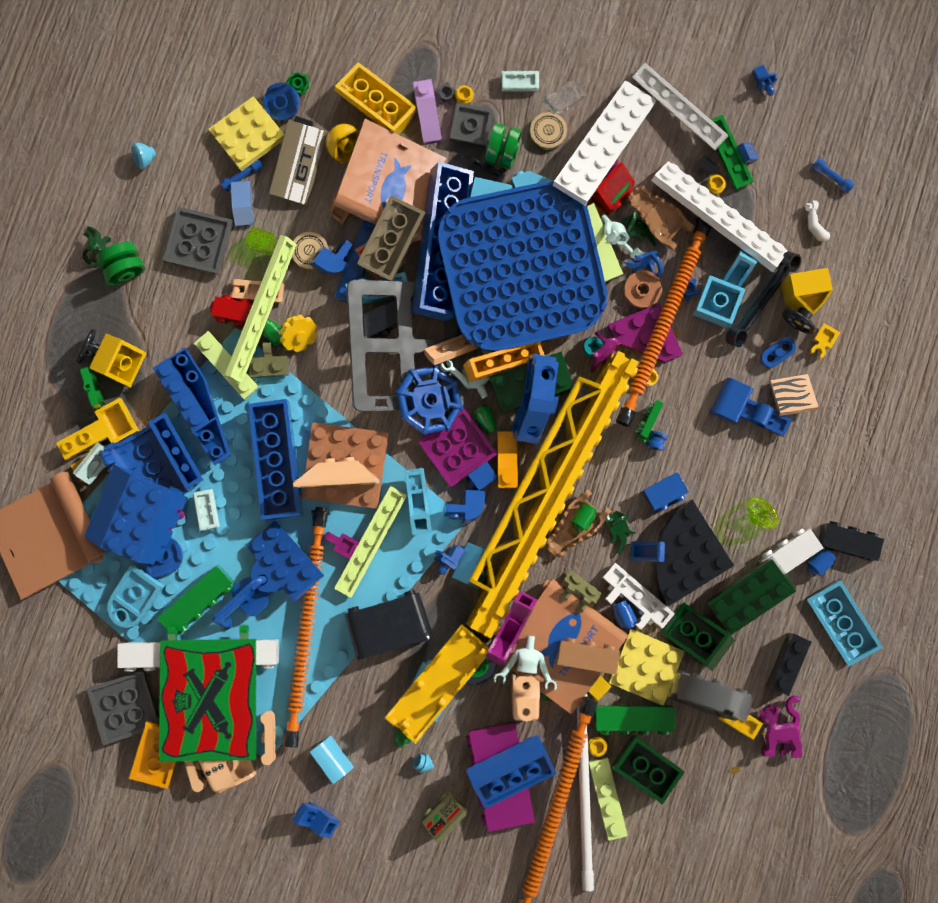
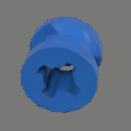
M651 431L646 447L664 451V442L668 439V435Z

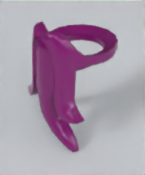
M598 331L594 333L604 345L596 353H592L595 359L592 362L591 373L596 371L600 363L603 365L620 345L616 338L605 339Z

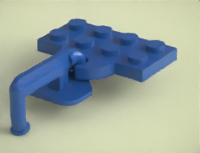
M276 521L272 522L246 546L257 559L252 567L251 578H243L233 588V599L212 618L213 623L226 630L232 627V620L227 617L239 606L248 616H257L268 606L269 594L278 593L282 589L296 602L324 576L320 569Z

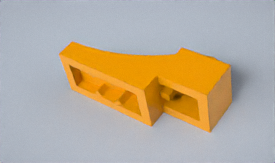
M498 432V489H517V440L513 438V432Z

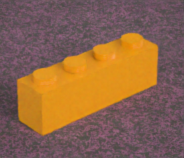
M540 342L469 359L463 367L468 381L471 383L527 364L530 355H544Z

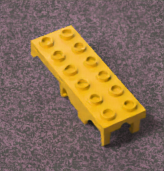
M461 625L386 715L385 719L398 729L400 728L416 744L484 661L490 647L465 626Z

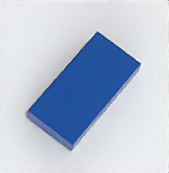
M631 541V561L664 562L665 542Z

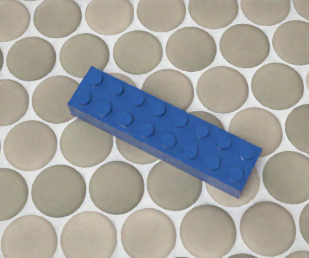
M438 162L430 170L425 208L426 215L423 223L412 307L413 314L449 321L455 317L438 244V229L444 214L452 205L460 200L470 198L474 171Z

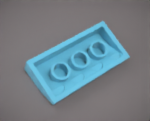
M841 579L834 581L807 599L848 667L883 648Z

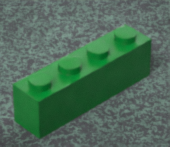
M218 564L157 618L158 621L166 629L170 626H177L178 634L180 635L188 628L186 624L191 619L195 622L203 615L201 611L206 606L210 609L218 602L216 597L221 593L226 595L233 588L231 586L234 582L233 579Z
M597 705L594 712V729L599 731V734H611V731H619V734L629 735L631 731H638L640 735H650V731H658L659 735H670V731H675V707L670 705Z

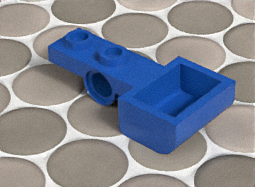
M726 378L709 413L734 425L737 424L741 417L776 435L784 437L792 419L784 415L779 416L778 412L766 404L750 400L749 397L753 391L752 387L735 379Z

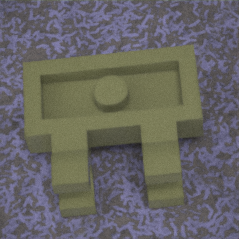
M571 570L560 584L565 588L560 597L567 601L571 594L579 598L580 602L575 609L581 613L586 606L592 608L601 595V592L594 586L587 583Z

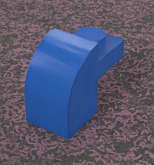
M345 240L340 243L335 253L322 247L317 251L309 265L324 274L340 272L349 265L343 259L346 260L351 253L349 249L353 244Z
M465 490L463 505L446 504L444 516H448L449 519L453 520L463 517V525L474 522L484 509L485 491Z
M310 801L308 804L302 803L293 818L297 825L309 827L318 836L331 838L340 823V820L329 811Z

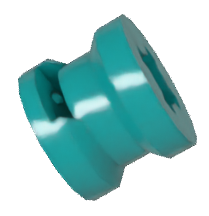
M597 337L588 338L583 346L584 354L589 358H595L592 353H596L603 346L602 341Z

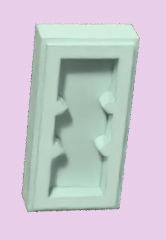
M502 71V92L539 91V71Z
M213 489L193 493L199 531L219 528L220 524Z

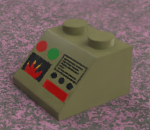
M451 791L447 794L443 792L436 800L438 804L433 809L429 807L422 815L424 817L422 824L438 844L467 815V807Z

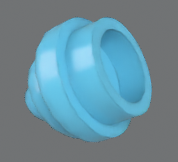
M419 753L413 761V768L419 773L423 774L434 768L428 754Z

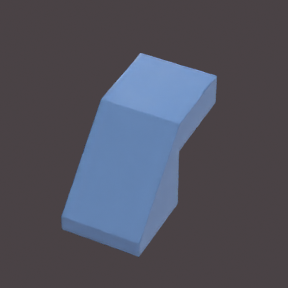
M250 181L231 182L232 211L235 226L254 225L253 196Z

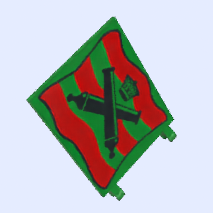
M241 625L239 627L240 639L177 640V626L168 627V640H160L159 762L256 760V639H248L249 626Z

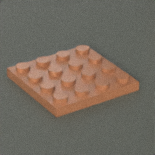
M312 422L305 473L317 463H323V459H335V462H343L342 458L354 457V461H359L379 479L380 484H345L303 488L301 499L378 509L389 433Z

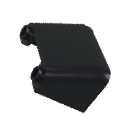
M415 590L404 592V597L359 609V606L348 608V613L344 614L357 660L434 638L420 592L415 593Z

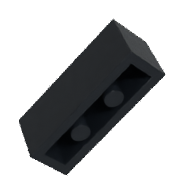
M395 300L362 315L365 338L375 339L379 336L384 338L391 334L390 331L397 328Z
M829 521V523L822 524L818 541L823 548L876 562L880 559L884 539L878 537L879 534L867 531L865 534L859 532V528L848 526L847 529L841 527V523Z
M787 633L765 686L789 696L812 641L794 633Z

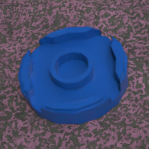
M275 83L268 87L263 97V107L272 119L288 121L297 114L300 107V97L291 85Z

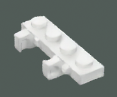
M616 563L602 577L610 584L607 588L610 592L604 600L612 604L618 596L620 598L625 597L639 609L638 613L641 616L635 622L639 630L646 623L651 625L653 622L663 629L675 614Z

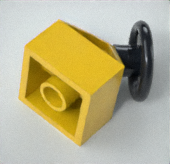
M828 268L790 274L781 284L785 305L795 309L783 310L782 316L789 325L800 332L813 334L816 331V327L810 318L824 305L833 291Z
M90 330L77 356L76 363L81 364L86 355L94 358L89 369L131 387L147 353L109 334H105L101 344L95 343L93 340L96 330Z

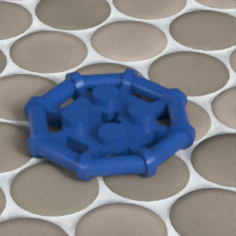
M437 365L420 369L411 368L408 370V374L399 389L395 390L401 413L400 419L410 424L424 436L440 431L448 432L451 430V425L459 412L463 410L457 386L458 381L440 370ZM431 375V379L422 381L419 376ZM437 377L448 385L446 387L444 385L441 386L437 381ZM414 380L416 383L415 388L412 389V392L406 391ZM449 389H451L453 402H450ZM427 395H430V398H434L431 405L426 401ZM405 397H409L412 410L409 412ZM450 407L452 411L446 419L444 412ZM416 413L418 417L423 418V424H421L411 415ZM438 418L441 424L429 426L431 419Z

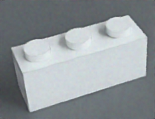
M801 528L793 533L794 537L789 541L785 539L778 543L777 546L779 548L773 552L770 549L761 555L762 559L758 562L761 564L773 556L784 572L787 573L822 550L823 546L811 529L804 530Z

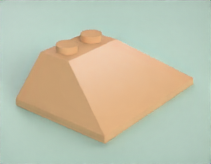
M354 457L342 458L343 462H335V459H323V463H317L296 480L294 487L311 488L327 485L380 484V481L359 461H354Z

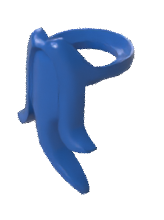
M658 251L648 252L639 256L635 255V260L624 261L632 269L633 273L648 267L657 277L663 275V265L657 256ZM655 263L658 267V273H656L653 268Z

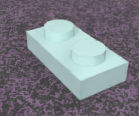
M97 442L73 472L75 476L89 485L105 467L99 456L104 452V446Z

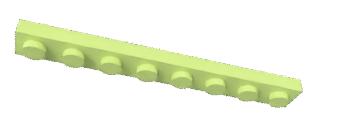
M280 235L227 367L225 376L235 382H243L297 244L287 236Z

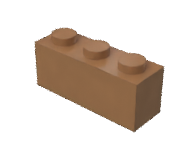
M565 637L564 641L559 640L557 665L617 675L620 651L615 650L616 646L604 644L603 648L596 647V643L590 641L578 644L576 643L577 639Z

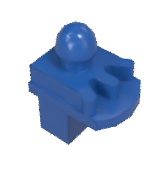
M764 64L754 68L752 74L757 82L756 88L759 92L766 90L768 96H773L775 94L773 86L778 80L776 73L768 74Z
M453 545L447 555L436 550L434 560L441 564L438 568V573L444 575L447 573V569L455 570L466 550L459 545Z

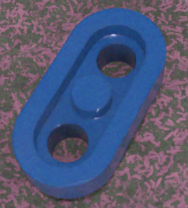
M788 337L780 339L761 354L760 361L762 365L766 368L776 367L796 351V343ZM782 345H786L788 350L784 351ZM767 356H771L773 361L769 362Z

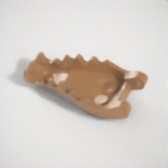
M645 186L637 187L630 194L629 203L639 212L654 238L672 251L676 249L677 245L672 239L682 228L688 232L694 229V226L678 207L666 202L665 199L657 195H653Z
M588 489L567 507L555 532L546 542V548L556 557L564 556L572 547L596 533L612 512L608 507L602 513L597 510L595 513L596 517L588 531L583 530L581 533L572 528L573 524L570 521L579 506L587 503L594 507L586 500L592 494Z

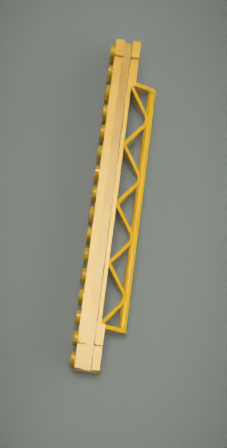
M617 351L608 357L602 372L595 382L580 376L577 378L469 579L471 583L484 589L474 610H472L465 623L470 628L479 631L489 638H492L493 635L496 636L501 627L498 624L501 617L505 618L507 616L511 600L514 601L519 594L517 589L520 583H524L529 573H527L529 566L535 564L538 558L536 553L539 548L542 549L547 541L545 537L548 531L551 532L553 530L557 514H561L566 505L564 501L567 496L570 497L573 493L575 480H579L584 472L582 469L585 462L588 463L593 455L591 450L594 445L597 446L602 438L600 434L603 428L606 429L608 427L612 411L615 412L620 405L618 400L621 394L624 395L629 388L627 384L628 379L633 378L638 371V368H636L639 363L638 361L628 359L624 353ZM582 385L591 392L575 400ZM590 398L578 423L574 427L571 414L572 406ZM565 419L566 441L549 449ZM564 447L548 477L544 461L546 454ZM539 467L540 489L523 497ZM537 497L521 527L517 510L518 506L525 501ZM513 516L514 538L496 547ZM510 547L494 577L490 558L494 553ZM485 566L487 573V586L478 582V579Z

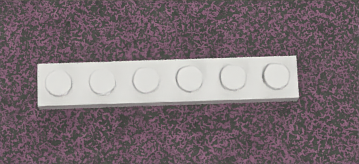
M646 63L632 77L712 149L716 150L728 137V134Z

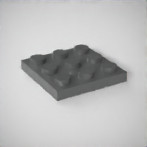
M177 207L163 261L219 275L233 220Z
M144 670L87 688L103 745L143 733L147 721L159 724V716Z

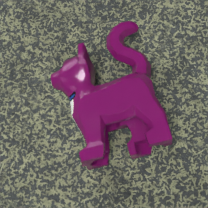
M790 696L785 703L787 713L793 717L792 722L776 723L779 707L774 708L772 704L758 711L757 716L763 723L762 735L765 747L761 749V754L764 757H774L777 743H783V748L779 750L781 756L789 755L790 751H792V758H802L801 730L799 726L801 718L800 713L793 708V703L801 701L800 697Z

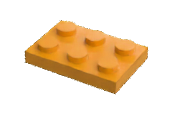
M147 721L129 779L168 789L176 761L159 762V724Z

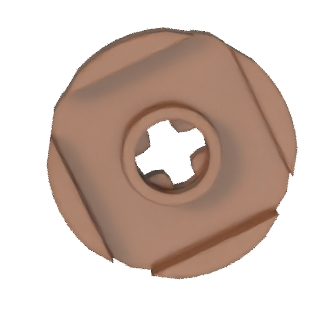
M643 270L633 273L628 277L624 285V298L630 305L638 309H646L655 305L662 295V286L659 278L650 271ZM646 286L648 293L641 294L638 287Z

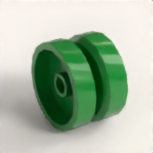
M495 123L488 144L485 163L494 166L501 155V168L511 170L518 153L522 130L512 127L508 132L507 138H505L506 126Z
M133 242L114 244L100 251L95 257L98 267L103 270L102 275L106 284L111 286L129 282L139 277L146 269L141 258L137 257L139 253Z

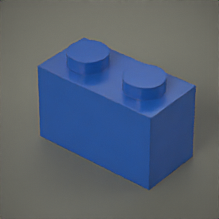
M676 472L641 492L651 510L661 512L669 508L668 503L672 501L678 503L685 499V494L689 491L679 473Z

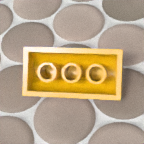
M359 62L335 85L336 93L381 127L398 135L405 130L415 115L416 105Z

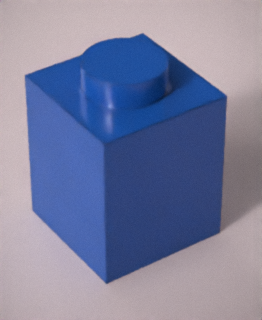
M485 462L468 475L469 480L467 482L473 490L481 491L498 479V476L490 465Z

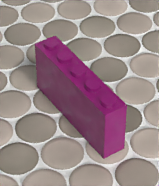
M515 721L469 730V735L466 736L468 748L472 747L473 755H470L471 766L499 754L511 746L519 744ZM529 789L523 790L487 809L484 808L485 814L481 815L483 827L487 826L488 832L534 823ZM478 797L479 807H482L483 804Z

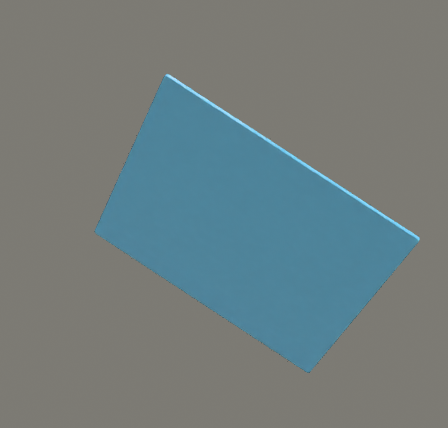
M234 329L221 343L231 356L241 335L239 329ZM258 345L252 358L264 357L263 349ZM207 359L200 370L207 380L231 456L214 466L174 401L172 400L161 412V414H167L204 479L192 491L184 495L187 497L183 507L185 516L178 520L177 527L172 529L171 538L175 539L183 550L181 566L172 574L155 578L164 588L143 621L128 628L120 627L110 619L107 605L109 598L129 566L134 564L147 573L144 563H139L105 550L106 555L103 557V561L97 564L91 563L58 582L128 642H160V640H168L167 629L157 618L218 564L233 579L234 582L231 584L233 588L243 578H251L252 567L257 559L246 546L274 521L278 522L306 555H311L312 553H308V550H312V548L308 547L313 545L314 534H312L313 513H311V510H315L316 507L327 508V512L331 513L328 515L324 535L321 538L320 546L324 547V550L320 549L323 555L319 554V556L323 557V560L319 559V561L322 562V565L318 564L319 567H322L320 571L324 576L318 581L320 582L319 585L315 584V586L319 587V590L315 589L318 595L314 594L318 599H313V601L317 602V605L313 604L316 610L312 611L316 612V614L311 615L315 617V620H311L314 622V625H310L314 629L309 630L313 632V635H309V637H312V640H308V642H312V645H307V647H311V650H307V652L311 653L306 655V657H310V660L305 661L309 662V665H305V667H308V671H304L308 672V676H303L307 677V681H303L306 682V686H302L306 688V691H301L305 693V696H301L305 699L300 701L304 703V706H300V708H303V711L298 714V723H300L355 657L344 615L348 613L347 609L355 606L363 609L404 597V592L410 591L435 561V551L439 550L442 552L464 526L463 517L453 520L449 519L448 516H444V507L447 503L427 487L432 533L412 535L407 496L353 597L350 598L334 589L350 559L333 550L335 544L324 539L327 531L339 538L344 533L360 542L377 509L301 499L303 516L269 521L261 520L248 404L287 399L290 402L299 478L305 474L312 422L351 428L356 427L290 372L289 376L251 378L259 386V389L248 399L244 400ZM248 367L246 373L250 376V370ZM387 453L379 506L390 486L408 495L404 473L406 469ZM109 473L83 502L90 520L110 476ZM300 488L301 498H302L303 488ZM213 489L220 527L199 531L193 493ZM232 588L226 595L221 593L216 597L218 602L210 609L206 606L201 611L203 615L195 622L191 619L186 624L188 628L180 635L177 634V640L240 639L239 627L241 625L249 626L248 639H279V663L274 664V668H262V665H256V752L262 757L265 754V744H262L261 735L262 732H265V727L261 722V715L266 711H273L275 714L276 750L283 743L287 722L290 721L291 711L287 710V707L291 706L288 705V702L292 701L289 700V696H293L289 692L294 691L290 690V686H294L291 684V681H295L291 679V676H296L292 674V671H296L293 669V666H297V664H293V661H298V659H294V656H298V654H295V651H299V649H295V646H300V644H296V640L300 641V639H297V635L301 636L297 631L302 630L298 628V625H302L299 623V620H303L299 618V615H304L300 613V610H304V608H301V605H305V603H301V600H306V598L301 597L294 602L283 589L278 593L269 594L268 606L257 616H248L239 606L227 617L232 620V627L226 630L213 623L212 618L233 599ZM120 610L119 618L123 621L126 619V614Z

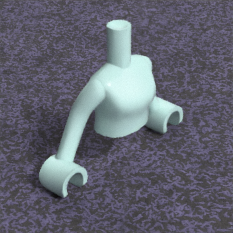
M606 215L600 218L604 224L606 240L613 245L616 243L621 245L633 259H635V255L644 254L639 248L632 250L626 242L629 240V235L624 225L610 221Z
M481 349L485 355L493 352ZM446 361L448 368H445L443 363L439 364L440 370L453 373L467 389L477 388L481 399L488 397L484 384L489 380V377L469 383L465 370H462L463 374L453 367L452 361Z
M527 636L526 648L516 650L502 672L494 676L495 683L497 676H503L504 684L506 681L505 676L511 670L517 658L518 666L516 671L537 673L539 662L546 681V690L549 682L554 683V691L557 689L556 682L550 678L543 654L534 649L535 636Z

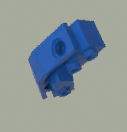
M532 354L528 357L523 398L512 424L513 438L518 441L538 444L550 413L555 414L559 397H554L559 362H556L555 357Z

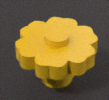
M302 315L288 318L280 330L282 336L280 342L287 350L293 349L295 352L306 350L307 345L313 344L317 337L315 332L317 325L310 317L304 318Z

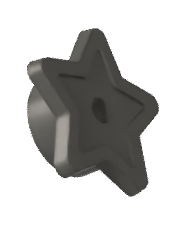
M446 82L441 88L435 89V92L439 95L438 104L444 102L450 105L454 104L456 90L450 86L449 82Z

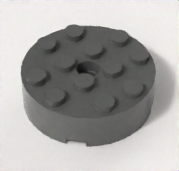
M678 671V674H675L668 695L670 699L692 706L694 709L732 721L739 719L741 723L747 722L753 701L751 695L745 690L738 688L733 690L728 688L722 681L712 679V682H710L702 675L693 673L690 676V674L683 671Z

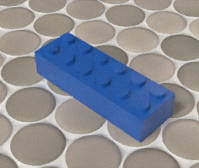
M287 399L248 404L261 520L269 521L303 516L300 488L294 487V482L299 479L290 402Z

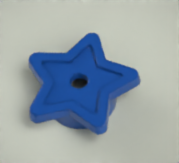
M696 279L690 280L687 286L690 290H685L683 295L687 302L690 301L692 295L700 294L696 287Z

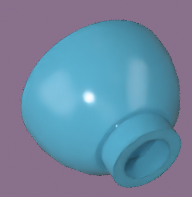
M142 143L132 144L131 153L136 166L139 169L148 167L152 159L156 158L154 148Z

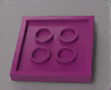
M465 408L457 415L451 425V430L448 432L429 433L417 441L450 488L462 481L482 464L497 456L496 451Z

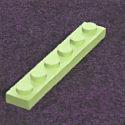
M390 486L334 589L350 598L353 597L408 495Z

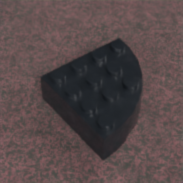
M693 499L687 501L672 514L659 534L657 542H665L664 562L653 561V571L658 594L663 604L667 607L734 566Z

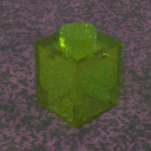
M253 227L246 237L249 249L269 256L272 255L277 241L276 235Z

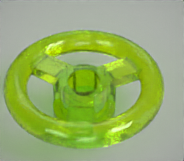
M751 497L748 500L749 519L754 525L762 526L766 529H774L778 526L779 516L775 508L768 501L761 497ZM754 502L761 504L759 509L753 508ZM767 509H768V510L770 511V513L772 514L773 520H772V518L769 516Z

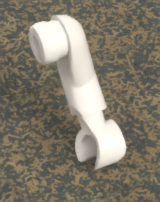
M812 201V204L807 203L805 209L809 211L808 229L818 241H828L830 233L825 231L818 223V215H816L818 202Z

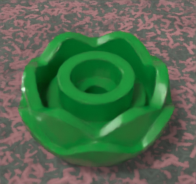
M299 72L292 73L286 81V84L291 85L299 96L305 94L310 86L308 77Z
M401 729L394 735V743L400 748H403L404 744L411 742Z

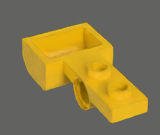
M118 398L94 411L99 420L56 443L65 460H69L84 451L91 450L97 442L101 444L102 441L109 438L111 443H120L139 432L122 398Z

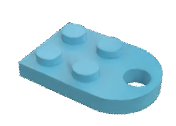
M130 565L109 598L107 610L110 619L116 625L124 628L139 624L149 612L164 586L136 565ZM120 610L126 614L124 621L119 618Z

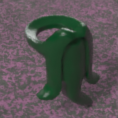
M633 211L631 216L621 220V224L625 226L629 236L638 238L641 244L644 243L645 239L643 236H645L652 245H657L654 236L646 228L647 224L636 219L637 211Z
M87 226L89 232H85L83 235L88 240L82 253V258L87 264L98 266L96 261L87 257V252H100L104 250L106 242L111 241V238L104 236L102 239L98 230Z
M614 511L613 514L608 515L606 526L609 527L613 536L611 543L616 542L617 535L620 538L621 543L618 549V555H620L627 542L625 531L630 535L636 532L631 531L626 522L628 515Z

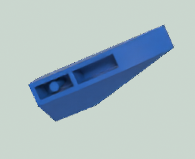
M185 347L153 367V370L215 466L230 457L231 453L207 380Z

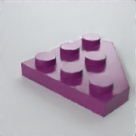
M658 303L608 324L612 338H616L621 346H626L643 354L654 326L658 321L662 309L661 304ZM670 328L658 356V360L664 363L683 355L672 328Z

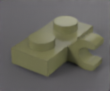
M263 343L264 357L251 359L249 364L250 378L289 376L288 356H273V346L271 343Z

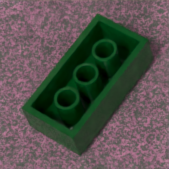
M562 352L550 355V357L556 358V362H559L554 397L570 392L574 386ZM527 364L489 376V383L501 415L518 410L524 393Z
M771 556L708 599L707 604L729 634L733 635L794 594L796 586L775 558Z

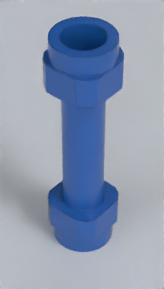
M818 158L812 166L814 171L817 173L821 171L840 185V189L848 194L855 185L852 183L853 181L850 179L845 180L825 165L827 162Z
M257 159L242 172H238L230 179L228 177L225 178L220 184L226 192L231 191V182H238L251 172L259 171L263 165Z

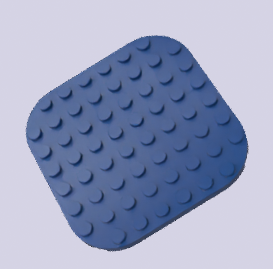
M554 181L535 183L460 200L447 210L440 222L438 244L456 321L462 335L471 344L480 349L500 351L580 333L592 327L605 310L607 288L588 207L552 186Z

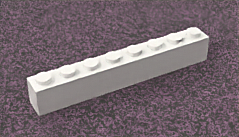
M279 639L256 640V665H262V668H274V664L279 663ZM128 642L118 644V668H124V671H136V667H144V671L156 670V667H160V642Z

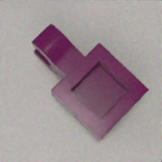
M327 531L324 539L335 544L334 551L348 559H351L359 544L358 541L344 533L339 538Z

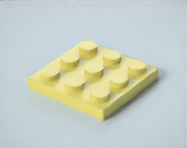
M254 96L209 128L211 134L241 172L280 144L285 135Z
M629 629L628 636L619 655L617 675L611 674L608 683L664 706L685 651Z

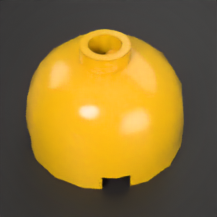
M350 124L336 125L329 131L326 138L328 153L336 161L341 163L349 162L360 131Z

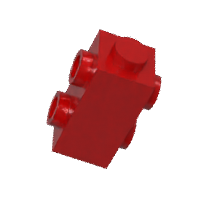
M227 295L215 296V300L210 304V312L216 319V322L227 324V321L233 322L235 326L244 328L253 304L246 299L236 301L233 300V297Z

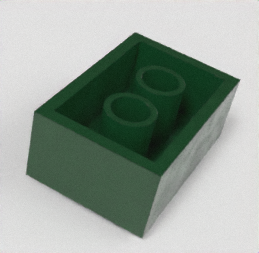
M632 734L611 765L613 770L662 805L685 773L682 768L634 734Z

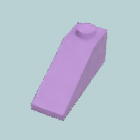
M432 80L413 82L423 143L442 141Z

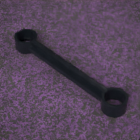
M790 251L783 254L784 258L780 262L779 270L740 324L732 326L726 334V342L735 347H741L745 344L747 331L787 275L799 269L802 260L799 254Z

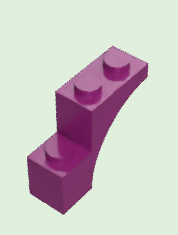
M522 591L519 592L485 658L503 667L538 601L537 599Z

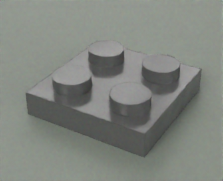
M457 103L450 141L486 147L493 109Z

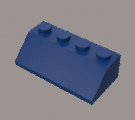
M538 734L466 769L472 786L485 809L557 774Z

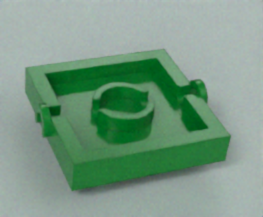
M88 367L82 368L80 371L84 381L83 388L87 391L91 406L96 411L105 404L102 393L96 389L99 383L94 371L90 372Z
M656 400L653 404L647 405L643 413L645 419L638 424L635 430L637 434L636 440L646 443V439L663 407V402Z

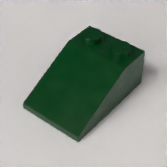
M684 602L661 632L663 636L711 671L715 669L735 641L731 634Z

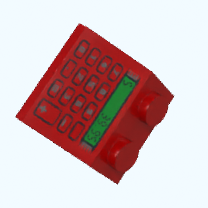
M622 162L603 180L592 198V201L607 215L612 211L616 212L622 205L621 201L624 198L628 199L634 190L635 181Z

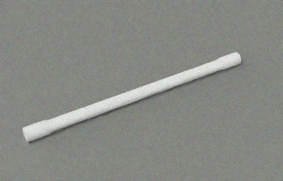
M580 702V704H579V705L577 706V708H576V709H577V728H578V725H579V720H578V718H579V715H580L579 709H580V706H581V702ZM587 736V738H584L586 742L582 743L584 748H581L583 752L580 753L581 758H579L582 890L593 891L594 874L592 870Z

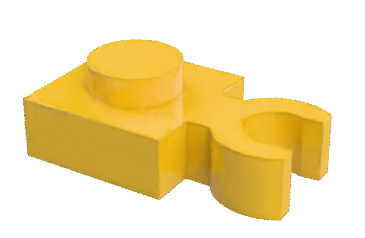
M823 323L813 339L817 345L810 349L809 354H813L817 349L820 351L818 359L823 358L826 354L825 348L828 350L832 348L840 332Z

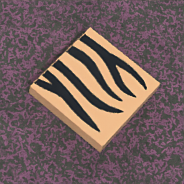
M808 374L770 380V387L779 416L818 409Z

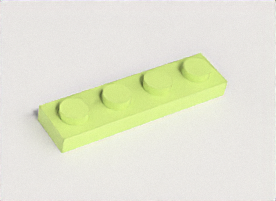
M608 757L589 761L608 841L628 836Z

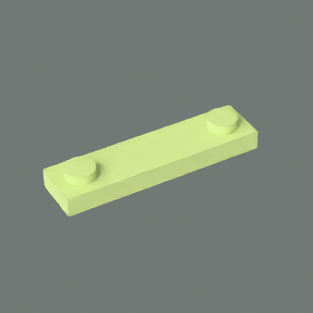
M209 331L194 343L244 400L248 399L259 389V386L247 373L242 383L235 382L225 376L232 356Z

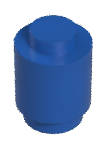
M824 548L807 562V570L813 576L818 575L821 577L834 564L836 557L832 552Z
M626 600L611 606L613 616L620 629L624 628L626 631L636 626L634 622L637 621V618Z

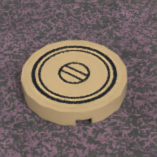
M545 112L535 117L531 123L530 136L536 146L545 150H552L561 146L564 142L567 126L561 116L556 113Z
M304 232L293 241L297 245L292 257L299 267L312 270L315 268L309 265V263L320 248L325 247L328 249V245L320 234Z

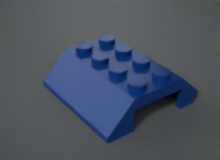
M166 413L149 421L148 427L120 443L112 442L105 446L104 452L99 455L106 467L112 465L113 468L114 464L133 471L134 475L167 488L172 486L182 490L184 495L192 491L204 480Z
M114 464L84 537L102 549L139 563L154 565L155 561L161 562L166 550L162 545H168L173 533L169 528H175L181 514L177 512V509L183 510L187 497L184 496L182 490L172 486L170 488L161 486L134 475L133 471Z

